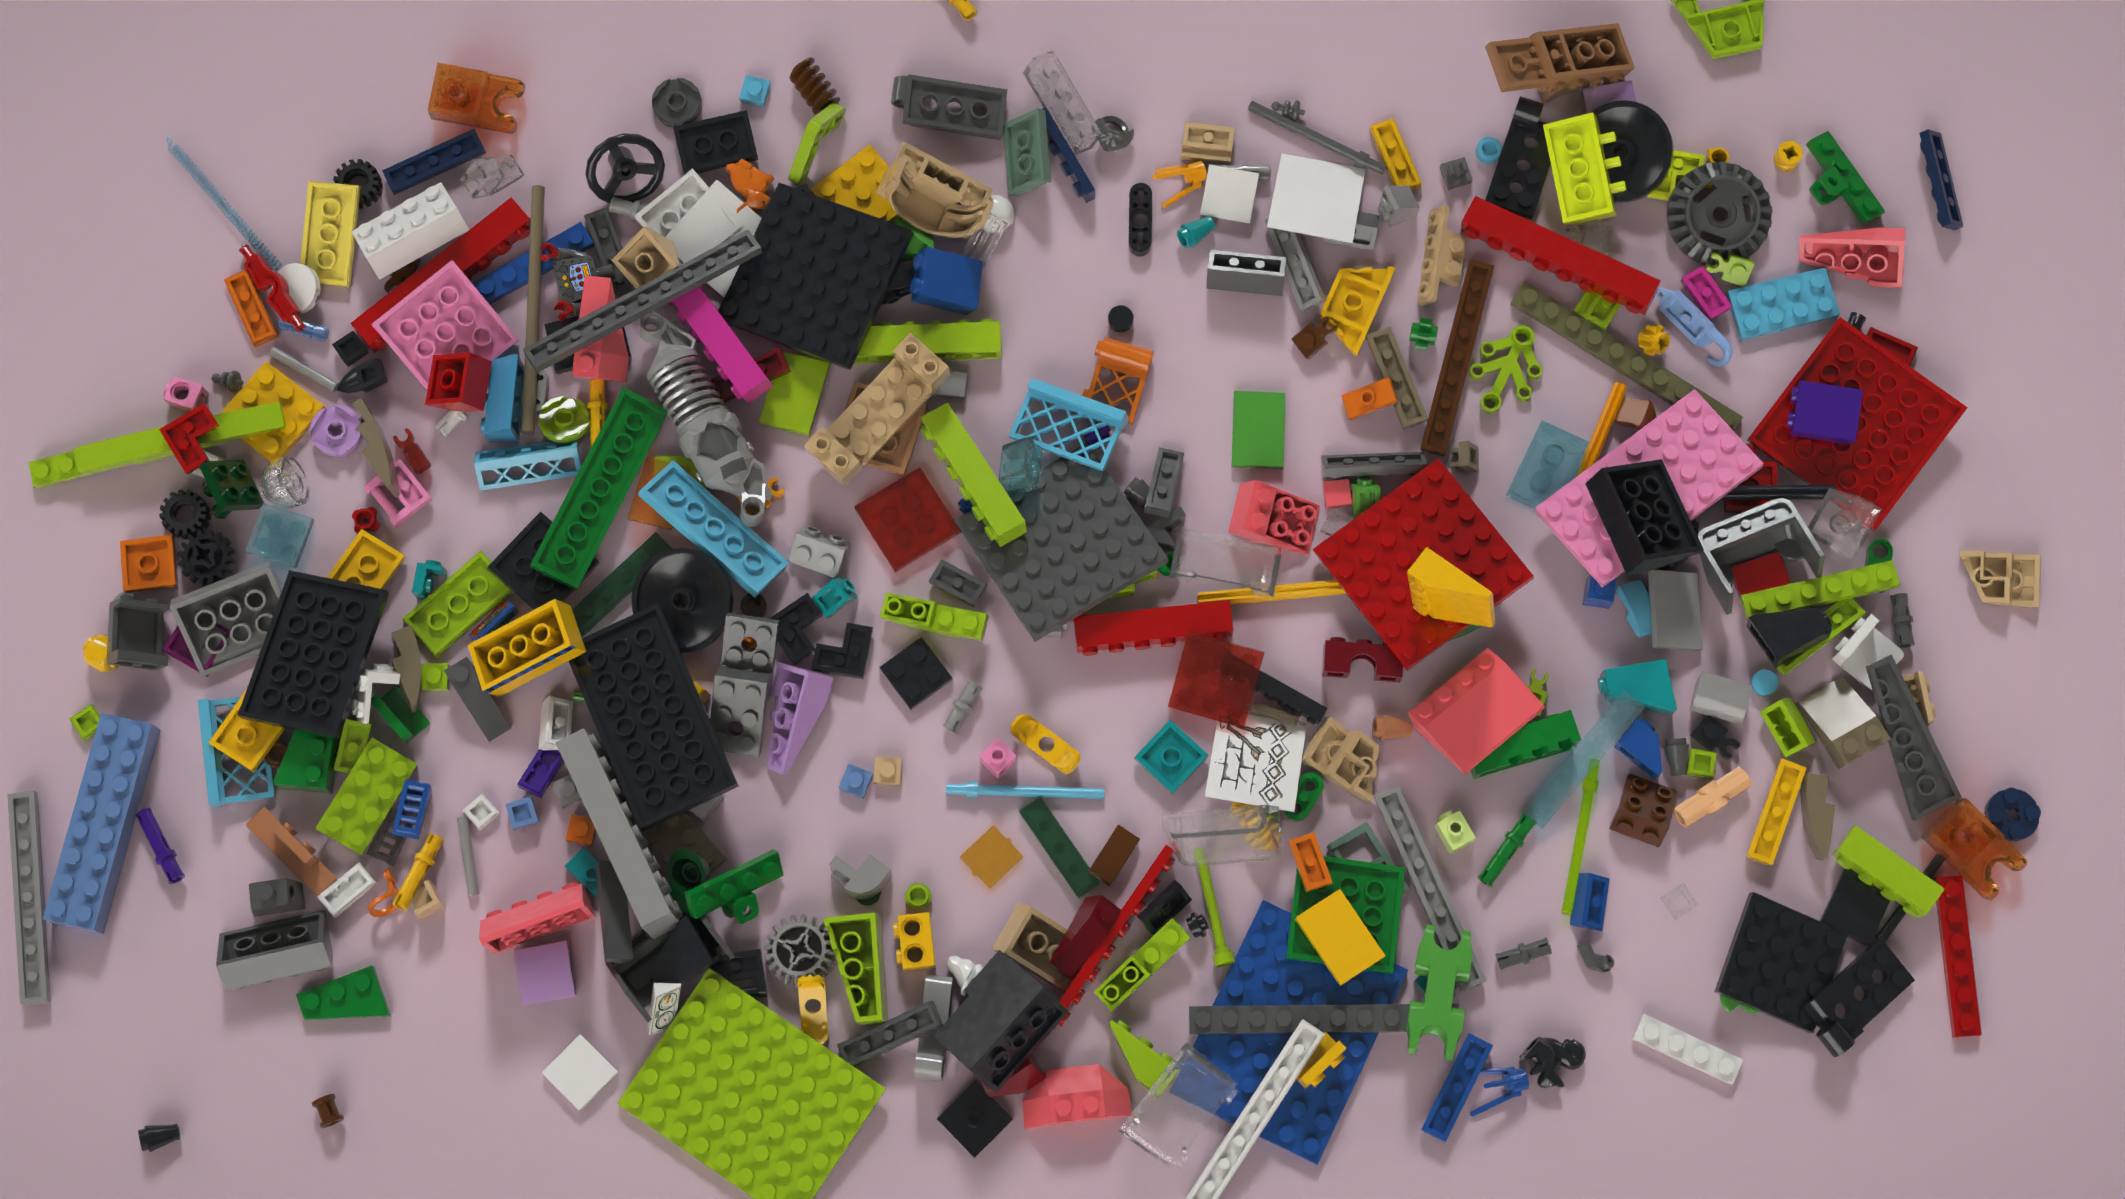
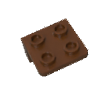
M1628 774L1619 806L1611 820L1609 829L1660 847L1670 827L1677 791L1634 774Z

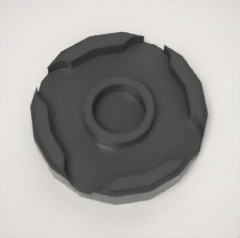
M684 78L668 79L656 87L652 95V107L655 116L661 123L674 127L692 123L698 118L702 110V98L699 89L691 81Z

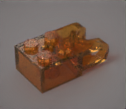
M438 62L427 111L433 120L513 134L517 129L515 118L500 112L498 107L501 101L506 98H520L524 94L525 84L515 78ZM460 93L464 94V96L461 98H455V96L458 97Z
M1967 798L1956 800L1921 836L1959 875H1963V879L1986 900L1992 901L1999 893L1998 886L1991 878V869L1994 864L2000 862L2012 871H2022L2027 866V860L2004 838V835ZM1964 831L1965 836L1963 838L1966 839L1965 841L1960 840L1959 832Z

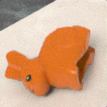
M743 159L739 160L736 164H728L725 170L730 174V182L735 191L745 196L746 199L737 208V213L745 206H748L753 211L766 208L771 200V197L766 193L769 191L770 184L775 178L768 173L761 172Z

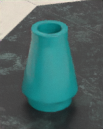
M1207 216L1203 219L1181 225L1176 233L1183 247H1195L1211 231L1215 230L1216 226L1213 219Z

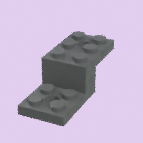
M727 613L721 665L714 678L710 721L724 752L759 757L761 754L765 709L772 692L780 620ZM746 637L754 638L757 642V647L753 649L747 648L743 643V639ZM733 721L740 722L743 726V731L739 733L732 731L730 723Z

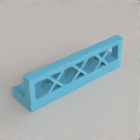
M550 440L475 452L474 458L480 491L577 476L582 466L578 440L569 443H557ZM574 457L576 468L565 469L558 464L564 458ZM539 462H545L551 466L546 473H539L533 467ZM513 466H519L525 470L520 477H513L507 472ZM493 470L500 475L494 481L485 482L482 471Z

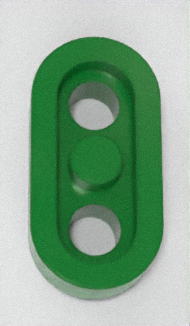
M1308 772L1299 778L1295 805L1300 806L1301 812L1296 814L1283 810L1288 820L1301 822L1309 815L1324 788V782L1318 774ZM1312 783L1315 789L1307 791L1305 785Z

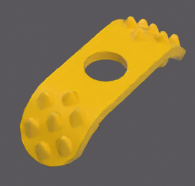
M1026 713L1021 714L1012 722L1011 734L1062 773H1071L1079 764L1081 754ZM1043 737H1051L1054 741V748L1049 752H1044L1039 747V742Z
M811 974L807 977L802 975L800 978H797L801 1030L822 1045H825L829 1035L825 979L820 975L814 977ZM810 999H816L821 1003V1007L817 1011H809L805 1003Z

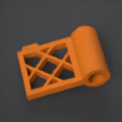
M1104 337L1103 341L1098 340L1094 355L1099 357L1089 390L1084 389L1082 396L1092 399L1093 396L1103 392L1109 403L1108 405L1112 407L1127 399L1132 407L1128 423L1133 425L1154 351ZM1101 368L1112 371L1116 380L1103 386L1099 380ZM1117 373L1124 374V376L1119 378ZM1130 376L1140 379L1138 388L1130 393H1127L1121 382ZM1098 383L1100 389L1095 391L1096 385ZM1119 383L1125 395L1112 402L1105 390ZM1136 394L1134 402H1132L1130 397Z

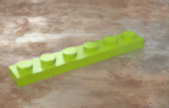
M1893 560L1744 594L1741 595L1740 602L1748 622V618L1752 615L1808 609L1898 588L1901 583Z

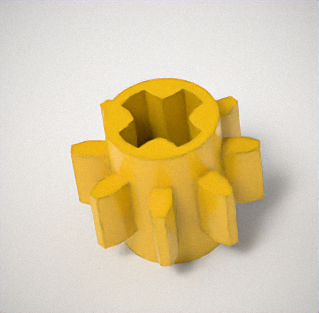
M1655 323L1653 326L1647 324L1646 328L1640 331L1638 344L1639 347L1644 348V354L1650 356L1655 354L1661 355L1662 352L1667 350L1670 344L1669 333L1664 331L1665 326Z

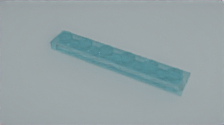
M1624 690L1530 800L1522 812L1536 821L1538 826L1543 828L1643 711L1645 706Z

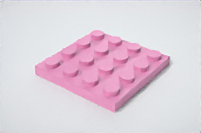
M453 260L371 324L426 391L428 389L433 355L471 352L492 361L519 341Z

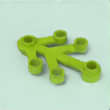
M1516 326L1511 330L1509 337L1494 342H1484L1480 347V355L1487 359L1493 357L1495 351L1512 348L1507 356L1483 364L1475 363L1469 370V376L1473 380H1481L1484 374L1501 369L1491 391L1485 393L1480 400V408L1486 414H1494L1499 410L1502 403L1500 394L1510 374L1517 388L1516 398L1521 402H1526L1530 399L1532 389L1526 384L1517 361L1521 352L1528 365L1526 375L1529 379L1537 380L1543 372L1542 366L1537 363L1531 348L1535 341V335L1528 326ZM1517 336H1524L1526 338V341H1518ZM1488 346L1492 349V352L1486 353L1483 348ZM1536 368L1539 374L1533 375L1530 369ZM1473 369H1480L1482 374L1475 375ZM1526 390L1528 396L1522 397L1519 391ZM1491 401L1494 403V407L1488 408L1485 403Z

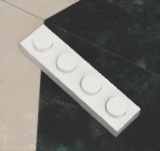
M1646 1014L1641 1016L1632 1037L1633 1040L1729 1085H1733L1743 1062V1059Z

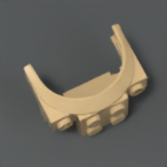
M905 141L900 145L892 166L885 171L876 191V194L887 199L893 210L913 227L935 236L960 238L964 241L985 226L994 202L989 200L993 191L992 188Z

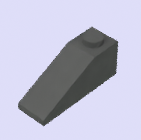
M467 657L444 670L489 742L511 729L510 724L493 696L482 691L475 667Z

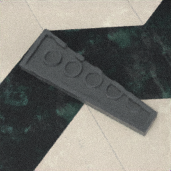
M1887 655L1865 666L1884 729L1891 738L1888 740L1912 820L1916 821L1962 798L1893 656Z

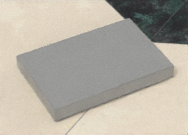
M1664 570L1648 571L1653 648L1685 651L1703 650L1698 573Z

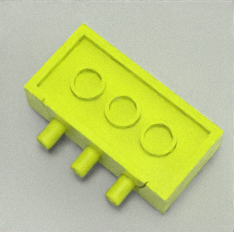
M1593 112L1544 124L1543 128L1563 224L1568 228L1617 216L1613 194L1626 191L1627 188L1625 181L1611 184L1608 169L1621 166V159L1619 156L1605 159L1603 144L1616 141L1615 132L1600 135L1597 117Z

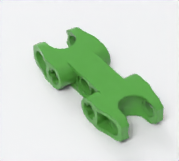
M1427 924L1424 936L1418 947L1414 970L1416 975L1427 976L1424 1002L1410 1001L1406 1026L1408 1053L1416 1054L1419 1039L1422 1036L1435 1034L1444 1042V1059L1453 1060L1455 1048L1463 1029L1465 1009L1452 1007L1455 981L1468 983L1473 955L1471 932L1463 930L1459 945L1452 950H1445L1440 948L1434 940V925Z

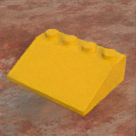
M1426 547L1407 571L1412 603L1414 604L1413 608L1423 616L1428 614L1435 619L1493 628L1496 624L1493 592Z

